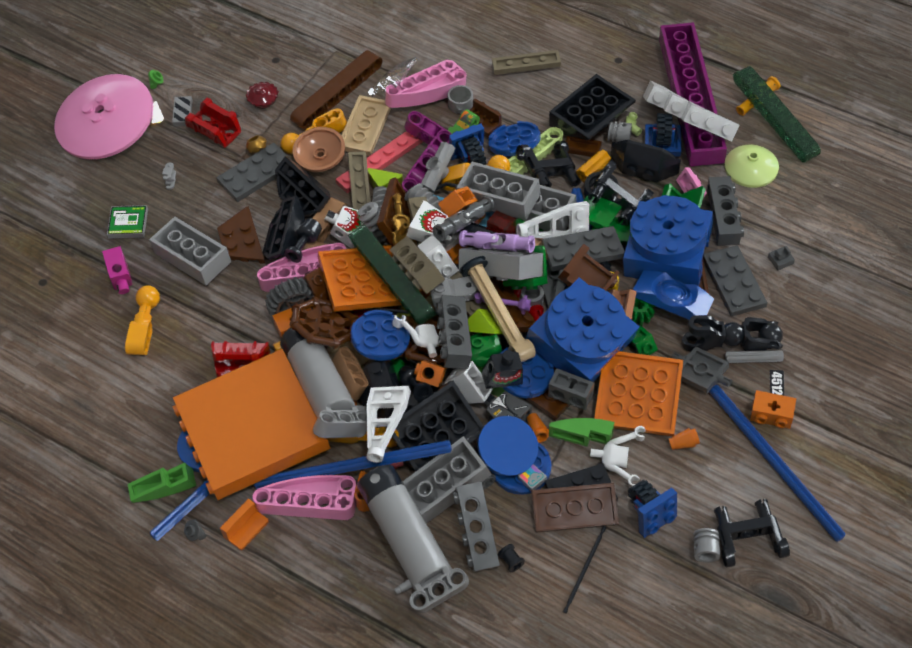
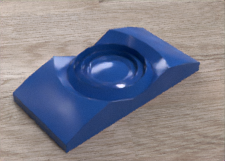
M643 270L633 288L636 291L635 298L688 320L695 315H707L714 301L712 296L696 284H684L674 280L666 272Z

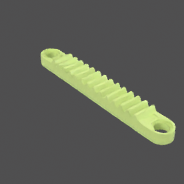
M551 127L541 134L540 142L532 149L538 161L546 158L547 154H551L557 141H563V131L560 128ZM557 135L558 138H552L550 136ZM512 156L508 159L510 162V172L522 175L524 172H528L524 161H519L517 156Z

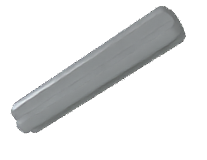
M782 350L727 351L725 353V361L729 363L782 362L784 359Z

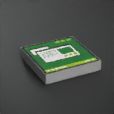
M147 205L111 206L107 231L108 239L143 238L145 236L148 215Z

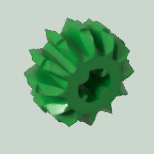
M635 298L632 321L639 323L641 326L644 322L649 324L650 319L654 317L655 306Z

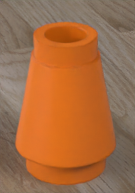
M536 413L529 414L526 418L527 423L534 431L537 441L539 443L546 441L549 437V429Z
M688 428L668 438L672 450L692 448L700 444L695 428Z

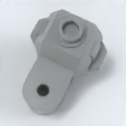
M471 276L453 280L444 277L445 280L430 291L435 311L436 304L440 303L442 295L464 296L465 301L475 299V294L479 293Z

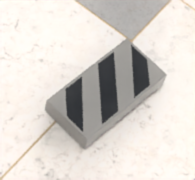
M192 96L175 97L173 126H186L185 117L192 113Z

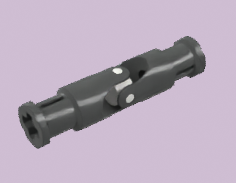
M484 196L481 201L470 204L465 211L461 210L445 219L444 223L435 225L433 227L434 236L438 240L443 241L449 234H455L471 222L483 217L486 212L493 211L495 209L493 199Z

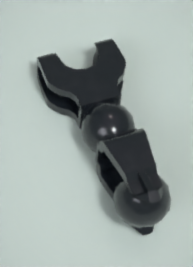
M695 315L688 322L690 332L684 334L682 346L686 351L690 352L695 346L708 351L714 347H722L723 343L731 347L740 344L744 351L779 350L783 347L780 343L783 339V331L778 326L779 322L767 321L762 318L747 317L741 325L735 322L724 325V321H717L709 315ZM694 323H698L702 327H697ZM758 331V338L751 337L750 332ZM688 340H694L697 342L695 344H691L688 342Z

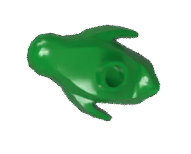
M477 333L470 337L471 361L476 366L484 367L491 355L502 353L497 334L482 337L483 333Z

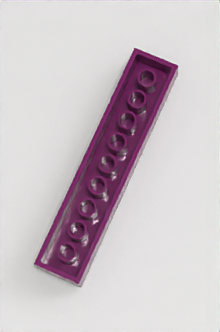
M694 22L660 25L659 43L671 91L718 115ZM677 117L679 125H681V134L689 167L725 163L727 147L724 138L684 122L681 118Z

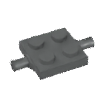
M695 346L686 356L673 352L674 354L671 355L673 359L683 360L681 381L707 394L719 382L727 387H730L732 384V379L723 376L729 368V362Z

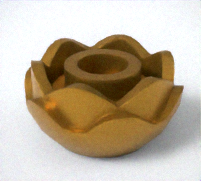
M253 136L247 140L246 150L250 154L252 152L257 153L261 148L266 147L267 141L262 136Z

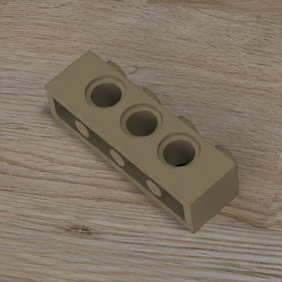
M408 236L389 249L394 255L391 257L393 262L418 290L422 288L427 294L445 280L437 267Z

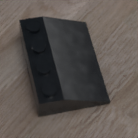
M595 74L549 111V126L560 128L563 131V135L589 141L634 104L636 99L598 74Z
M449 381L404 412L396 428L399 437L394 432L392 439L399 449L449 440L452 445L463 436L468 443H471L478 438L484 426L455 382ZM437 455L408 460V462L416 472Z

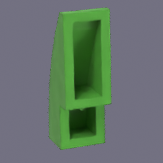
M594 418L559 420L550 423L549 436L588 447L590 440L607 444L612 439L615 422Z
M186 463L170 470L161 468L128 483L130 501L135 503L170 496L195 487L196 482L193 469Z

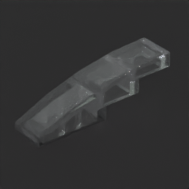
M415 57L391 68L373 85L368 94L373 97L379 90L385 92L386 87L391 84L396 88L406 78L418 59Z

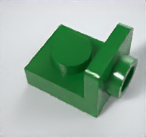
M642 326L639 327L630 344L637 349L638 354L650 355L656 352L658 348L652 334Z

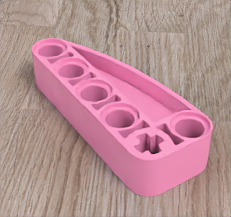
M452 60L442 61L386 87L385 104L391 108L410 107L448 98V92L452 87L457 85L466 86V72Z
M333 243L302 250L303 257L299 263L290 261L286 256L280 258L257 272L260 289L270 292V289H274L275 285L281 284V281H287L288 278L292 280L294 277L297 279L302 277L305 280L306 272L320 267L317 257L318 251L346 249V246L342 243Z
M317 475L288 479L257 489L253 493V502L257 511L261 514L348 520L355 513L354 493L356 481L353 477L346 475ZM307 502L306 505H300L301 503ZM323 504H328L326 507H320Z

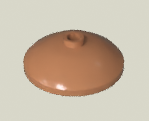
M316 127L305 131L296 139L293 145V156L296 163L310 172H322L335 167L345 154L343 137L336 130L327 127Z

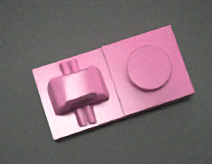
M685 167L676 179L684 193L702 186L697 175L688 167Z

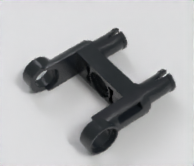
M557 141L555 143L554 156L556 159L538 161L532 148L526 144L517 146V159L524 161L531 176L539 179L540 185L551 187L552 183L548 177L565 175L571 187H576L581 183V179L575 171V164L568 153L569 146L566 141Z
M610 160L594 183V189L588 195V199L591 200L594 196L595 198L592 203H598L600 198L604 196L609 201L622 206L621 210L623 212L618 216L617 221L620 223L624 219L621 225L626 226L636 211L639 201H648L654 192L648 188L638 199L633 197L609 178L617 168L616 163ZM614 193L619 194L622 199L617 198Z
M761 499L754 503L759 518L731 522L726 506H722V511L720 506L714 509L719 525L717 531L719 532V539L722 545V559L726 568L733 567L736 564L734 555L736 551L733 540L769 534L774 552L778 554L779 558L790 556L788 541L782 537L777 519L771 514L767 499H763V503Z

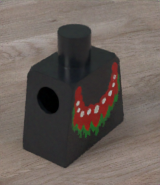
M506 350L501 354L491 355L481 371L486 389L523 384V367L518 352Z

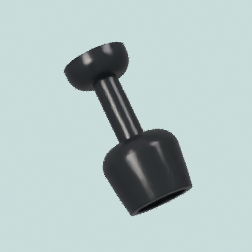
M308 218L298 227L299 241L295 247L290 246L284 251L285 256L290 261L299 263L302 260L303 254L301 250L306 243L311 244L317 241L322 230L320 223Z
M404 365L398 372L399 381L402 386H409L410 390H413L414 398L420 402L433 393V389L428 383L416 380L417 375L414 374L416 367Z

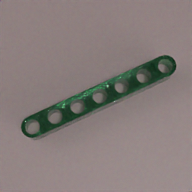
M747 66L733 74V80L738 88L801 162L805 163L820 155L821 149L818 143L751 66Z
M364 224L348 234L357 250L418 325H422L436 316L432 306Z

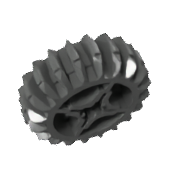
M294 277L292 280L288 278L285 282L281 281V284L275 285L274 289H270V293L266 295L267 299L265 302L267 310L272 316L292 308L296 303L300 304L308 301L314 295L306 280L302 277L299 279Z

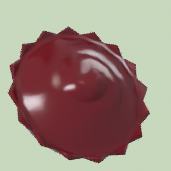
M260 82L249 87V90L246 91L247 101L254 107L267 108L274 104L279 91L273 83Z

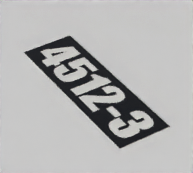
M770 370V393L784 396L783 370Z

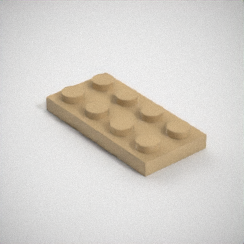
M359 95L341 135L345 142V151H366L367 156L372 155L391 110V107L385 104V100Z

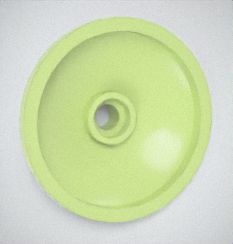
M742 145L728 153L724 167L726 174L731 176V180L744 187L757 188L768 185L776 178L779 163L775 155L764 147Z

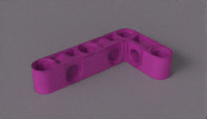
M417 111L409 113L404 128L414 137L427 143L428 146L402 182L401 186L406 193L407 189L421 184L428 170L426 168L427 161L435 156L441 142L449 143V135H451L448 130Z

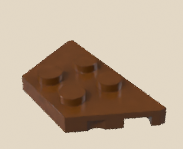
M248 206L220 225L217 230L221 244L227 248L231 260H240L242 262L257 260L260 264H264V256Z

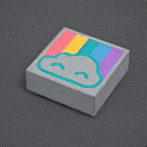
M533 464L527 471L518 475V480L531 491L536 490L547 480V476Z

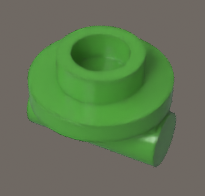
M151 70L148 73L151 89H156L157 85L163 83V76L159 71Z

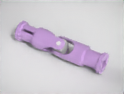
M463 230L459 235V244L461 247L474 246L480 249L493 248L513 252L524 250L532 253L535 248L534 236L519 237L518 234H490L482 231L471 233Z

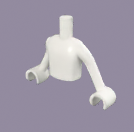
M395 315L392 322L393 326L396 328L404 326L411 334L417 346L427 348L430 358L436 357L435 347H439L442 344H439V336L435 326L422 324L414 329L405 321V315H402L401 320Z
M638 426L634 432L610 440L605 444L603 450L591 449L590 457L602 458L605 468L628 480V486L631 488L635 485L631 482L639 481L640 479L637 475H630L620 468H627L629 447L617 445L634 438L637 441H643L645 436L637 433H644L646 431L645 428Z

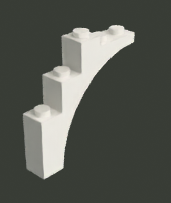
M651 80L643 95L647 102L663 108L664 111L681 118L684 122L729 141L733 140L740 126L731 120L690 102Z

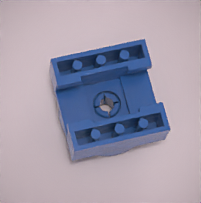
M663 195L646 202L639 201L638 207L631 218L630 235L623 257L624 277L639 279L643 270L666 272L674 280L684 284H696L699 286L703 271V254L705 247L709 246L712 234L713 211L702 210L687 198Z
M579 277L569 288L563 290L554 298L549 309L529 328L526 339L533 343L536 352L557 369L594 382L600 376L601 369L618 351L622 352L631 343L640 326L626 316L622 305L611 293L600 287L588 285Z

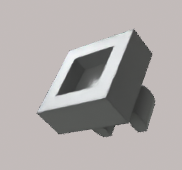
M787 246L768 254L769 260L777 270L793 265L795 261Z

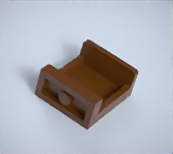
M583 244L557 277L569 287L580 277L588 285L600 287L607 291L609 287L612 289L618 282L616 277L620 272L618 270L614 273L608 271L586 254L590 248Z

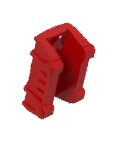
M205 98L201 102L200 111L195 115L189 113L185 117V124L188 128L190 127L196 133L199 132L216 144H221L224 148L241 133L236 113L219 107L210 98ZM202 115L209 117L211 121H203ZM232 130L234 133H226V131Z
M212 341L211 343L217 378L270 354L269 342L229 343L224 341V343H215Z

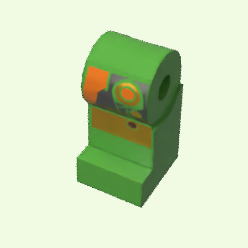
M466 109L462 112L453 127L450 126L448 131L452 134L456 131L465 130L472 125H478L480 117Z

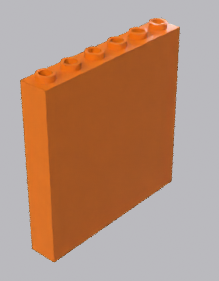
M283 349L173 397L176 404L172 406L177 417L181 416L182 418L179 421L183 432L187 431L189 434L186 436V440L190 448L193 446L195 448V451L192 452L196 463L201 462L202 467H199L203 479H208L209 482L206 483V487L210 495L215 494L217 500L331 449L327 438L318 437L313 432V426L317 417Z

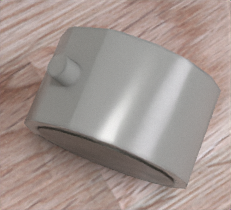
M457 85L449 90L448 107L452 112L462 114L466 109L470 110L473 107V91L471 88Z

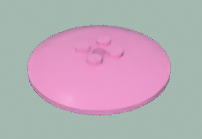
M111 74L94 78L76 88L60 106L54 125L56 138L65 151L78 158L102 159L118 154L133 145L149 126L154 109L152 96L141 81L131 76Z

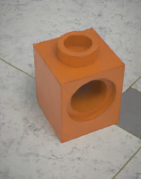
M422 360L421 364H417L414 374L417 375L416 380L440 387L447 368ZM427 367L434 370V376L431 379L425 376V369Z

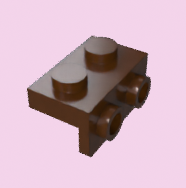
M477 99L473 100V107L470 111L480 117L478 124L482 123L484 136L489 138L496 128L502 126L501 114L487 106L484 102Z
M315 268L306 272L304 278L314 297L317 296L318 299L330 301L321 268Z

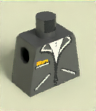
M503 392L498 398L490 393L486 401L483 402L488 406L486 409L488 421L500 416H512L527 422V416L532 413V405L508 392Z

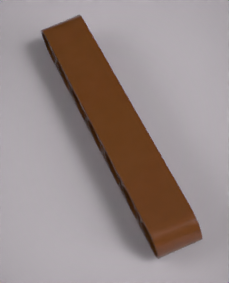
M369 50L363 52L298 106L290 116L291 122L304 130L311 127L315 118L329 112L381 67L383 63L382 58Z

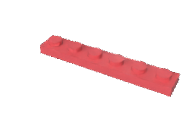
M407 131L366 158L367 170L368 168L383 170L423 141ZM349 170L336 178V184L346 193L351 191Z

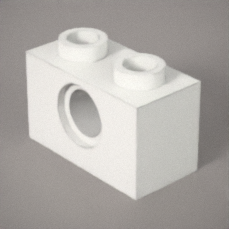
M433 235L417 246L437 267L442 276L450 278L459 271L442 244Z

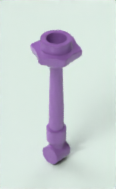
M476 293L474 296L475 302L478 304L485 303L481 294ZM525 295L520 301L502 299L504 305L518 306L524 315L526 311H530L531 300L528 299V295Z

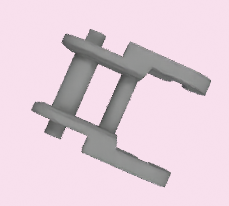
M167 163L162 173L164 175L163 179L166 180V189L168 190L174 188L176 171L173 170V163Z

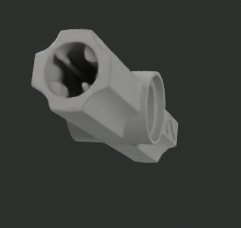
M441 142L435 156L426 163L428 170L421 184L433 194L440 180L449 173L447 165L455 150L452 144Z

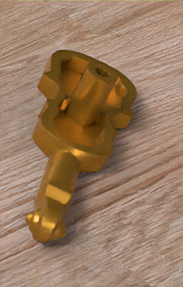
M399 193L393 195L396 215L392 218L395 232L391 236L393 237L392 243L394 246L407 236L410 226V218L403 215L401 195Z

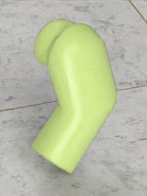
M630 112L626 116L625 122L632 123L631 133L639 136L642 133V129L636 125L638 116L636 113Z

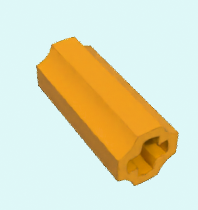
M605 150L598 151L576 170L578 177L585 183L586 178L592 173L601 171L609 163L611 157Z

